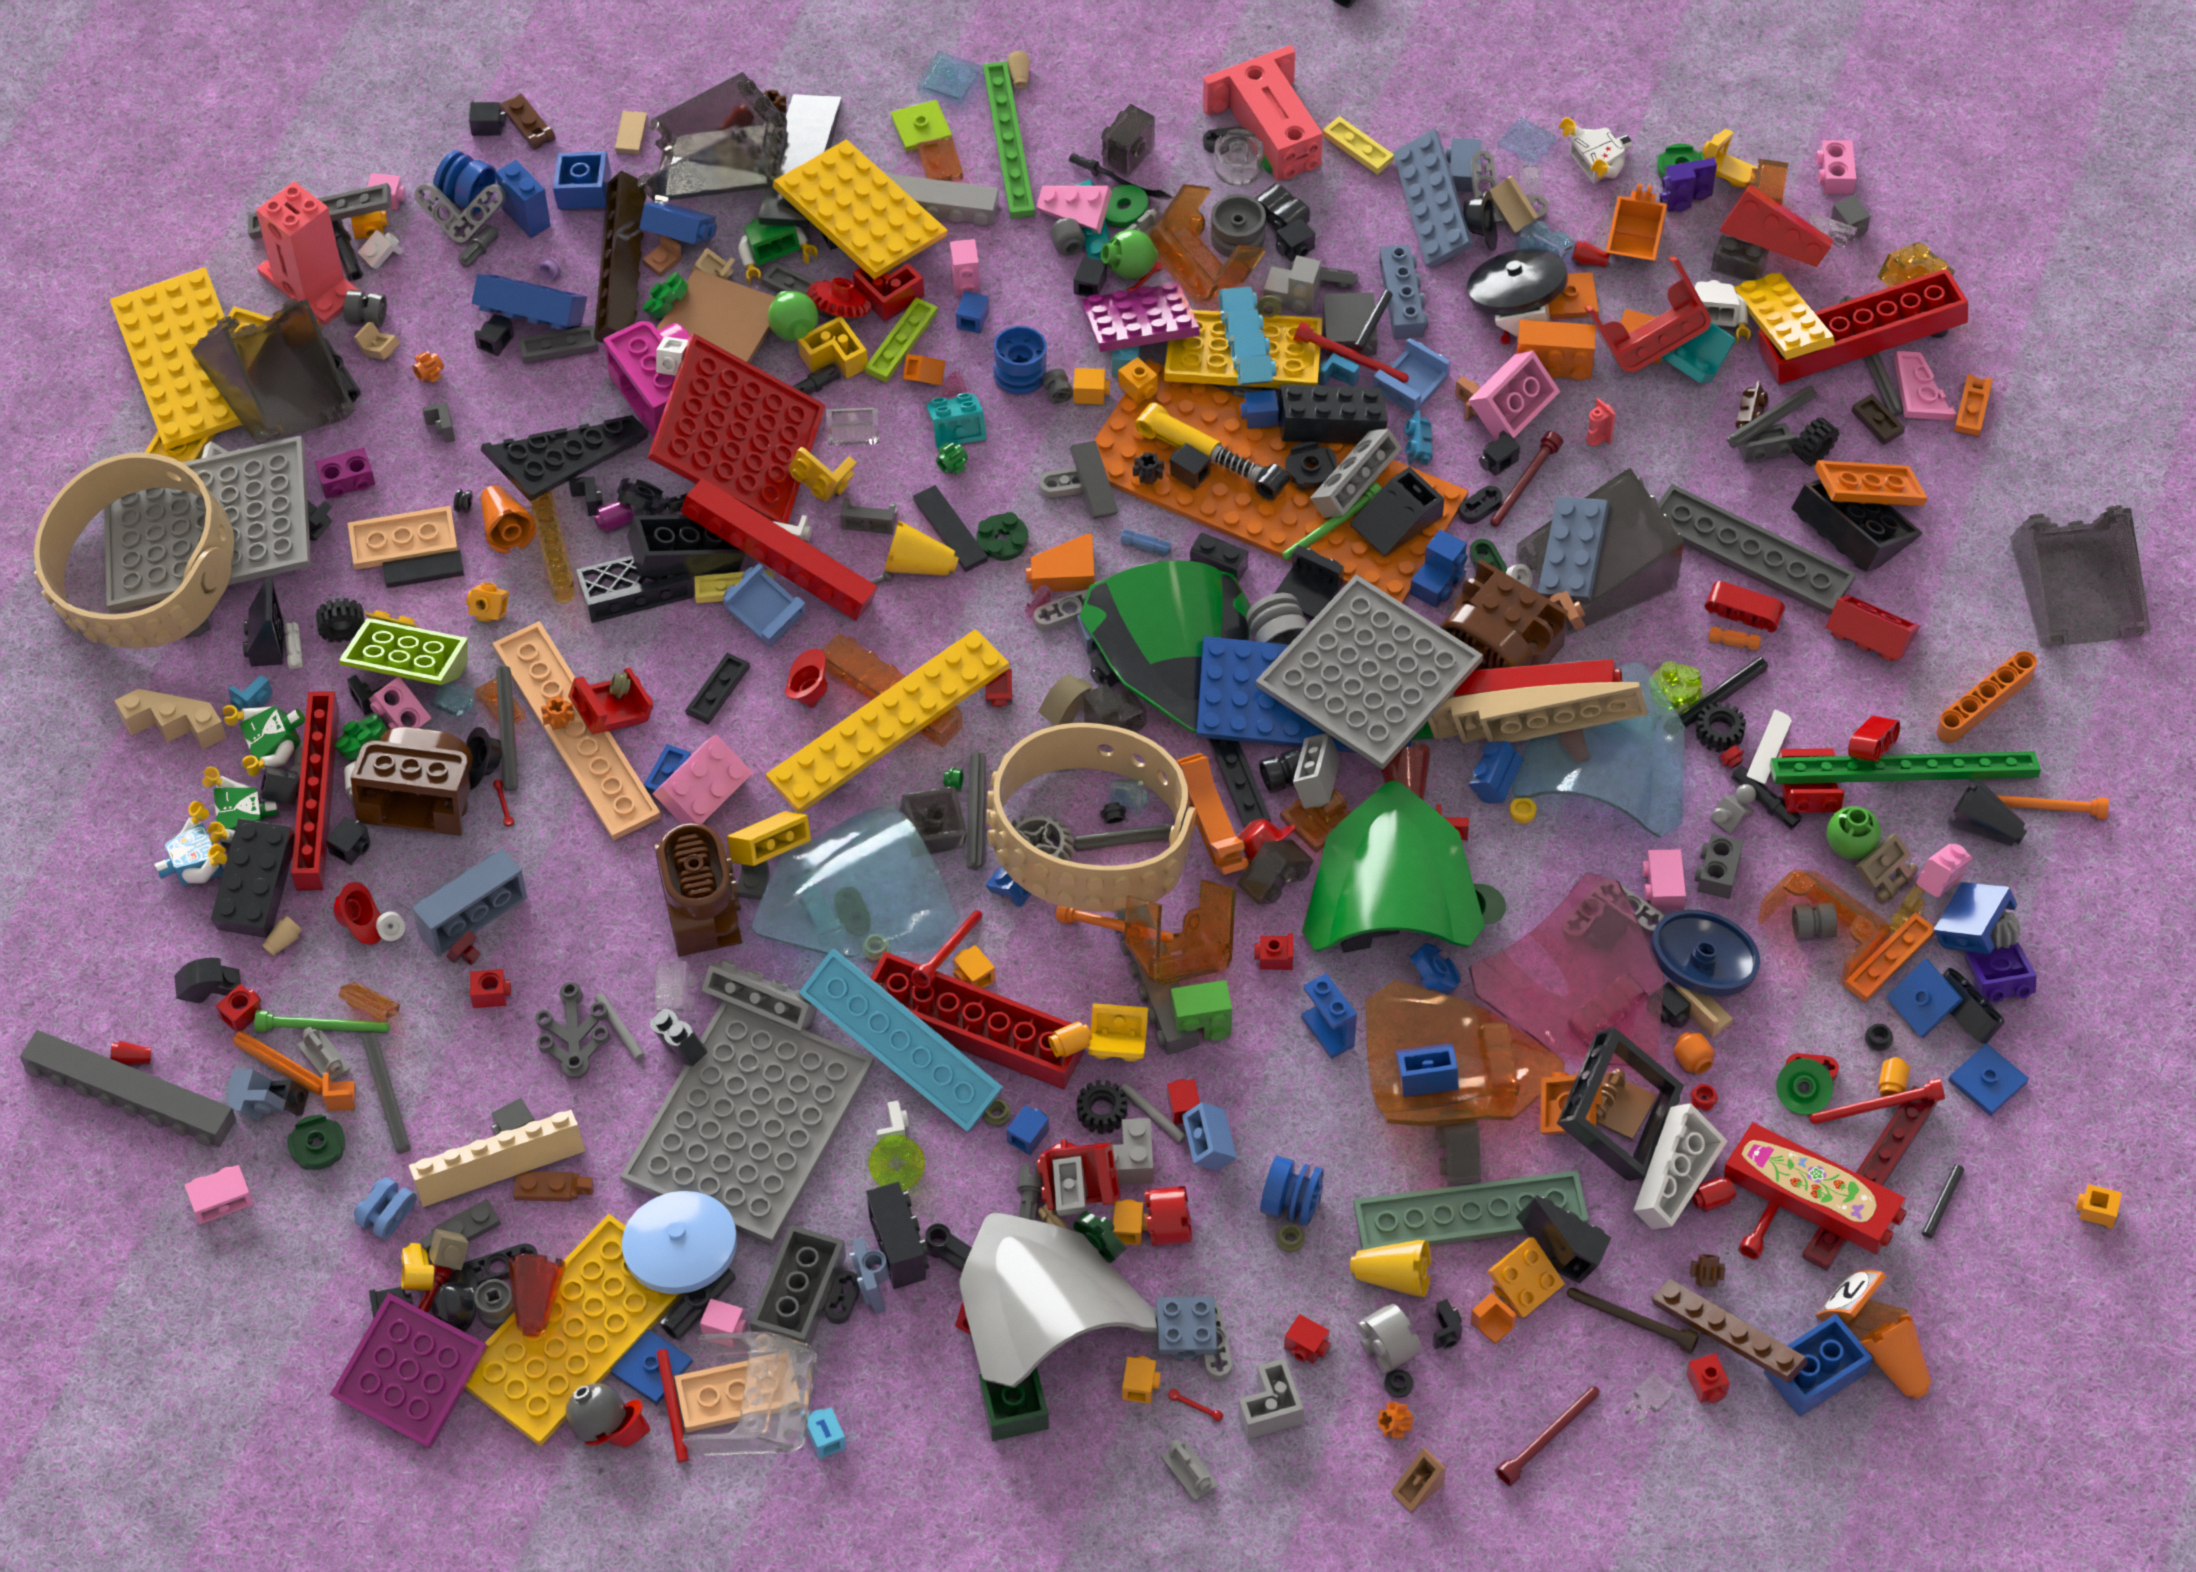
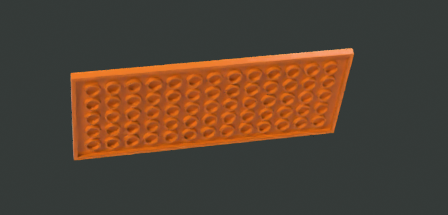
M1147 359L1145 364L1158 375V391L1154 396L1145 399L1139 404L1125 392L1094 439L1111 487L1284 559L1282 555L1285 550L1332 518H1324L1310 499L1317 489L1302 491L1297 489L1290 480L1277 498L1271 501L1261 497L1255 490L1254 484L1248 482V478L1242 479V475L1237 476L1236 472L1231 473L1230 469L1225 470L1224 466L1219 467L1218 463L1211 464V473L1196 490L1171 476L1169 460L1173 452L1180 449L1156 437L1153 439L1145 438L1134 426L1137 418L1150 403L1159 404L1168 412L1169 416L1220 441L1222 446L1226 447V451L1232 450V454L1238 453V457L1244 456V460L1250 459L1252 464L1256 462V465L1260 464L1264 467L1276 464L1285 470L1286 457H1288L1295 445L1302 442H1283L1279 422L1278 426L1247 429L1246 419H1241L1240 404L1245 403V398L1233 396V393L1211 384L1164 381L1165 366L1150 359ZM1318 443V446L1325 449L1327 446L1335 453L1337 467L1357 445L1349 443ZM1144 452L1156 453L1158 461H1164L1163 478L1157 479L1153 485L1140 483L1139 476H1133L1134 458H1140ZM1392 460L1374 482L1383 488L1390 479L1409 466ZM1311 462L1307 463L1308 468H1315L1316 466H1318L1312 465ZM1413 467L1411 468L1444 498L1443 517L1385 558L1350 526V522L1360 511L1308 547L1317 554L1336 560L1344 566V585L1357 574L1402 604H1404L1410 594L1411 579L1425 563L1426 546L1440 529L1447 532L1459 512L1461 503L1467 499L1469 490Z

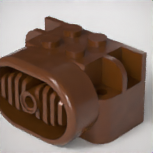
M1480 559L1477 562L1475 578H1469L1464 582L1463 590L1454 602L1453 612L1441 624L1440 628L1483 655V661L1475 670L1549 664L1564 646L1568 610Z
M412 727L392 728L386 731L379 741L367 742L362 746L350 776L356 820L364 824L462 836L461 816H464L468 809L467 798L470 792L469 773L473 765L471 750L465 742L450 733Z
M686 823L674 827L664 835L660 843H656L654 846L678 957L743 944L737 911L741 910L736 880H734L731 857L726 858L720 836L712 828L699 823Z

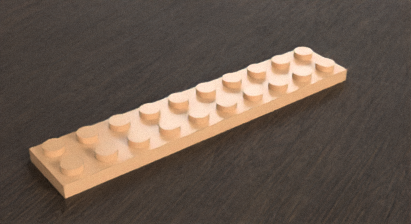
M538 621L493 642L494 651L503 665L510 667L512 680L611 839L615 841L660 819L661 813L609 731L592 735L574 705L572 711L574 721H569L567 729H555L554 731L550 724H543L541 706H546L549 698H560L561 696L566 703L571 702L568 695L575 676L541 622Z

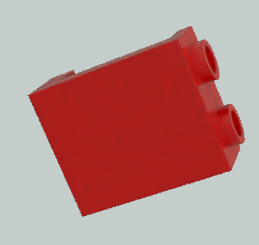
M630 667L625 668L623 671L627 674V679H630V687L627 695L623 694L621 699L610 694L611 680L589 685L584 677L574 678L568 697L592 735L648 721L653 709V701Z
M1834 748L1780 749L1779 758L1835 756ZM1837 783L1780 784L1787 813H1836L1842 809L1844 791L1843 789H1838Z
M1112 1142L1047 1149L1040 1154L1037 1168L1039 1175H1043L1042 1199L1044 1203H1047L1048 1210L1056 1209L1053 1160L1081 1156L1088 1190L1086 1204L1102 1202L1103 1205H1110L1116 1203L1121 1198Z

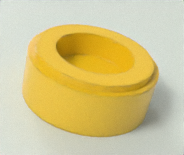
M1518 797L1511 802L1509 814L1515 822L1521 824L1529 823L1536 816L1537 807L1530 798Z

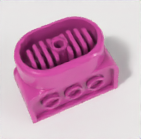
M641 321L603 339L610 379L653 438L656 435L676 377L675 375L656 372V352L664 337L689 339L690 334L678 323H673L657 330L652 323Z

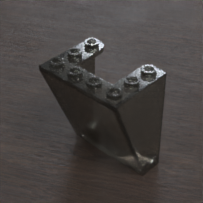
M741 72L650 120L649 128L651 131L656 129L661 134V138L656 140L655 144L663 153L659 171L651 175L645 173L639 176L637 185L654 202L773 188L774 180L779 176L788 120L785 114L772 104L770 98L757 88L755 82Z
M297 299L289 300L283 303V308L272 314L273 318L264 322L263 325L256 327L255 324H250L238 332H234L240 325L238 319H232L231 316L221 318L217 321V325L209 329L207 335L197 341L198 344L191 350L195 360L257 445L343 421L355 411L307 299L297 301Z
M1631 468L1624 470L1585 497V499L1608 500L1610 503L1591 601L1573 600L1574 603L1579 601L1586 614L1581 617L1586 627L1677 588L1683 547L1685 546L1684 539L1679 532L1676 533L1673 529L1668 515L1662 513L1656 498L1647 492L1642 478L1636 476ZM1552 520L1517 543V562L1528 566L1530 570L1534 569L1539 578H1541ZM1567 616L1565 633L1569 635L1576 632Z
M2121 505L2110 506L2106 508V512L2101 513L2096 520H2093V523L2084 524L2083 521L2069 522L2068 526L2058 527L2057 523H2051V518L2045 517V514H2033L2009 537L2040 648L2144 637L2151 631L2131 508L2122 509Z

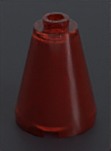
M1413 743V747L1404 746L1384 769L1380 768L1384 783L1386 784L1391 781L1400 782L1424 801L1431 756L1430 748L1420 743Z
M535 1254L516 1255L515 1261L511 1257L508 1259L516 1326L518 1330L522 1331L523 1336L539 1337L541 1332L546 1331L566 1270V1263L562 1259L556 1258V1263L547 1261L548 1256Z

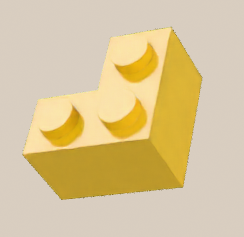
M839 316L808 332L806 337L797 339L799 356L811 372H815L834 362L846 379L864 371L868 363L866 348L843 317Z

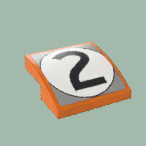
M1871 1270L1856 1271L1847 1275L1815 1316L1824 1322L1837 1314L1845 1324L1857 1315L1887 1276L1883 1272Z

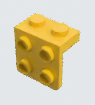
M1725 128L1718 135L1715 134L1710 142L1707 141L1702 150L1703 159L1715 158L1717 163L1715 178L1721 177L1726 179L1735 187H1746L1759 176L1761 169L1727 155L1734 132Z
M800 447L789 466V471L796 481L805 484L816 498L828 502L836 493L840 496L850 485L848 482L855 475L853 469L857 462L848 456L832 472L805 448Z
M1093 1003L1091 1018L1092 1040L1089 1041L1088 1054L1094 1055L1098 1059L1120 1057L1125 1061H1137L1144 1058L1148 1007Z

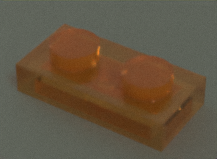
M497 677L476 688L475 695L499 724ZM513 697L515 724L525 718L526 713Z
M357 982L341 986L338 997L346 1000L349 1006L362 1008L368 1011L371 1017L378 1020H385L397 1015L401 1004Z

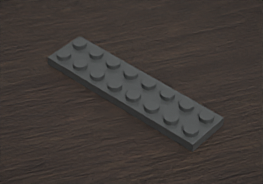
M1674 484L1670 485L1646 521V526L1831 615L1837 599L1846 594L1856 578L1857 573Z

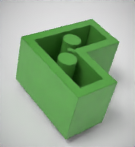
M1226 980L1171 989V1006L1177 1031H1194L1201 1028L1204 1040L1211 1039L1213 1041H1220L1227 1036H1231L1232 1004Z

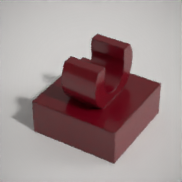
M468 930L450 948L446 957L453 963H456L462 957L465 962L472 965L480 955V952L473 947L477 937Z

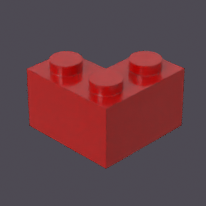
M906 263L889 275L884 273L876 279H873L861 267L853 272L854 288H859L860 292H864L865 296L871 299V309L884 322L908 308L916 297L919 299L924 297L923 277L909 263Z

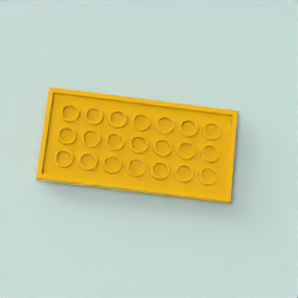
M206 267L109 299L165 451L263 418Z
M610 1214L588 1234L485 1342L489 1347L465 1387L468 1392L540 1447L566 1421V1406L574 1392L581 1386L601 1383L648 1329L651 1330L684 1295V1293L667 1294L651 1290L639 1283L631 1275L622 1252V1238L626 1226Z

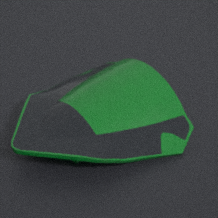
M1181 560L1161 561L1133 567L1105 580L1091 584L1080 618L1095 640L1110 668L1124 687L1189 732L1196 733L1203 638L1207 636L1249 641V626L1246 615L1250 609V603L1234 574L1220 571L1213 566L1200 562Z

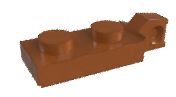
M527 1171L516 1175L513 1197L514 1200L571 1202L573 1199H578V1194L593 1195L594 1182L591 1177H580V1174L573 1172Z

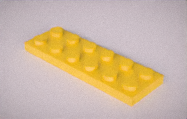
M1781 272L1770 273L1763 278L1754 281H1744L1741 285L1734 286L1735 293L1746 301L1748 313L1786 360L1835 345L1831 332Z

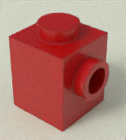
M1301 1314L1297 1316L1284 1338L1285 1349L1289 1350L1297 1360L1301 1362L1309 1361L1312 1364L1316 1362L1319 1356L1324 1358L1331 1346L1329 1342V1329Z
M1716 1353L1688 1363L1686 1374L1700 1404L1706 1401L1716 1403L1727 1395L1730 1382Z

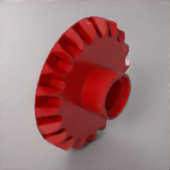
M841 277L833 278L832 282L828 280L816 281L810 284L806 293L818 309L840 317L858 318L865 316L870 312L872 305L871 299L866 297L864 292H860L859 288H854L852 281Z

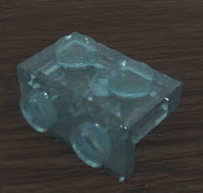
M1533 221L1522 227L1515 250L1526 248L1544 249L1556 253L1563 259L1564 256L1573 252L1576 242L1571 240L1568 234L1550 229L1544 222Z

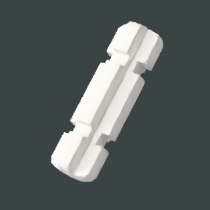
M296 622L286 623L284 631L286 635L288 666L291 670L301 669L303 662L301 658L299 627Z

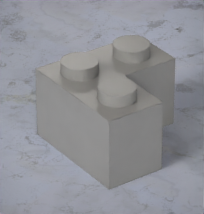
M1296 256L1292 270L1271 266L1264 286L1263 296L1271 295L1276 297L1281 302L1282 308L1293 310L1299 314H1312L1320 291L1321 261Z
M1150 1118L1122 1119L1123 1144L1113 1145L1119 1185L1153 1183Z
M1286 1358L1258 1365L1257 1383L1261 1393L1241 1398L1238 1403V1415L1247 1440L1303 1424L1304 1408Z

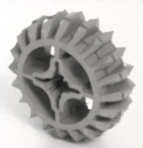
M1032 812L1030 818H1026L1022 814L1020 822L1012 821L1011 825L1034 847L1063 860L1071 861L1070 858H1073L1074 839L1071 836V831L1069 828H1065L1063 820L1057 822L1055 815L1046 818V814L1043 812L1041 817H1036L1035 813ZM1050 836L1058 842L1059 847L1054 846L1053 842L1049 841Z

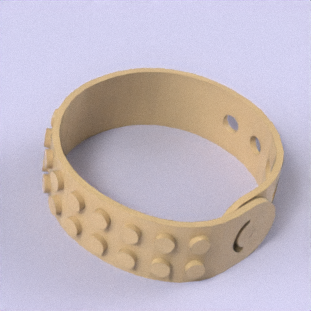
M153 453L121 454L101 460L86 468L65 485L54 498L42 517L37 530L33 550L36 566L34 574L39 585L44 587L41 593L47 602L52 604L54 610L60 617L66 620L65 623L75 633L80 630L89 641L94 643L100 642L114 648L140 649L162 646L177 641L198 628L208 618L223 595L231 576V562L235 540L233 527L227 513L207 486L184 463ZM153 488L178 489L193 493L205 500L206 516L202 537L186 565L182 584L170 596L152 607L123 614L89 612L68 604L64 590V577L69 554L81 532L101 510L128 494Z
M1096 723L1061 724L1039 730L1022 739L1009 753L1004 755L998 771L993 772L990 787H994V789L988 791L987 807H992V810L987 809L986 826L991 827V830H987L989 846H993L999 865L1004 868L1016 883L1031 894L1063 907L1086 911L1111 912L1135 909L1154 903L1170 893L1177 885L1190 850L1197 810L1195 807H1189L1187 810L1188 786L1182 769L1176 760L1154 741L1133 731L1115 726ZM1106 744L1111 746L1114 751L1104 752L1099 746ZM1133 753L1140 755L1144 759L1145 764L1138 762L1134 758ZM1064 769H1095L1125 775L1144 784L1167 804L1173 814L1175 825L1171 827L1169 835L1170 848L1154 858L1128 865H1088L1054 857L1031 845L1008 821L1003 807L1018 788L1035 777ZM1162 771L1165 773L1168 782L1165 780Z

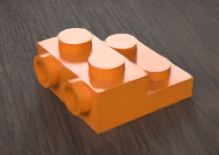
M1555 1072L1552 1073V1077L1541 1078V1134L1567 1133L1556 1123L1577 1075ZM1602 1081L1586 1116V1119L1595 1127L1596 1106H1602Z

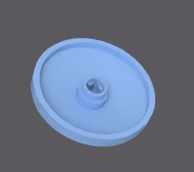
M679 1191L656 1197L636 1211L624 1230L622 1252L628 1270L639 1283L657 1292L681 1294L701 1289L718 1279L730 1266L736 1253L738 1239L733 1218L724 1205L702 1193Z

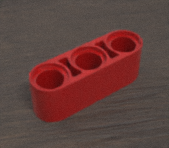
M1717 581L1713 584L1704 605L1706 611L1711 614L1715 612L1720 617L1736 622L1740 620L1743 621L1742 624L1760 630L1764 628L1770 633L1777 630L1785 611L1783 602L1776 598L1722 581Z
M1872 715L1851 736L1848 747L1849 757L1877 762L1896 743L1900 733V721Z

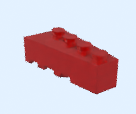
M1751 184L1723 221L1719 232L1814 267L1820 264L1833 243L1832 238Z

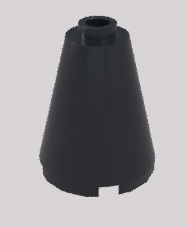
M1975 778L1973 783L1976 786L1974 789L1970 786L1966 789L1953 812H1956L1954 815L1956 817L1955 820L1949 818L1947 824L2008 846H2012L2014 842L2019 845L2027 830L2023 829L2025 822L1981 780Z

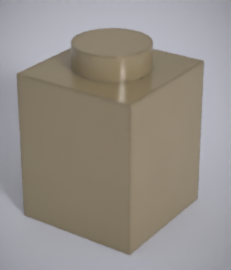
M435 1229L428 1256L434 1265L462 1270L469 1242L463 1234Z

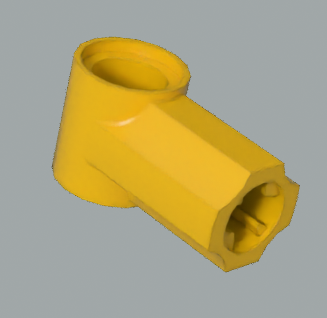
M410 1243L408 1247L402 1249L401 1288L431 1291L434 1281V1267L429 1265L427 1250L423 1249L420 1243Z

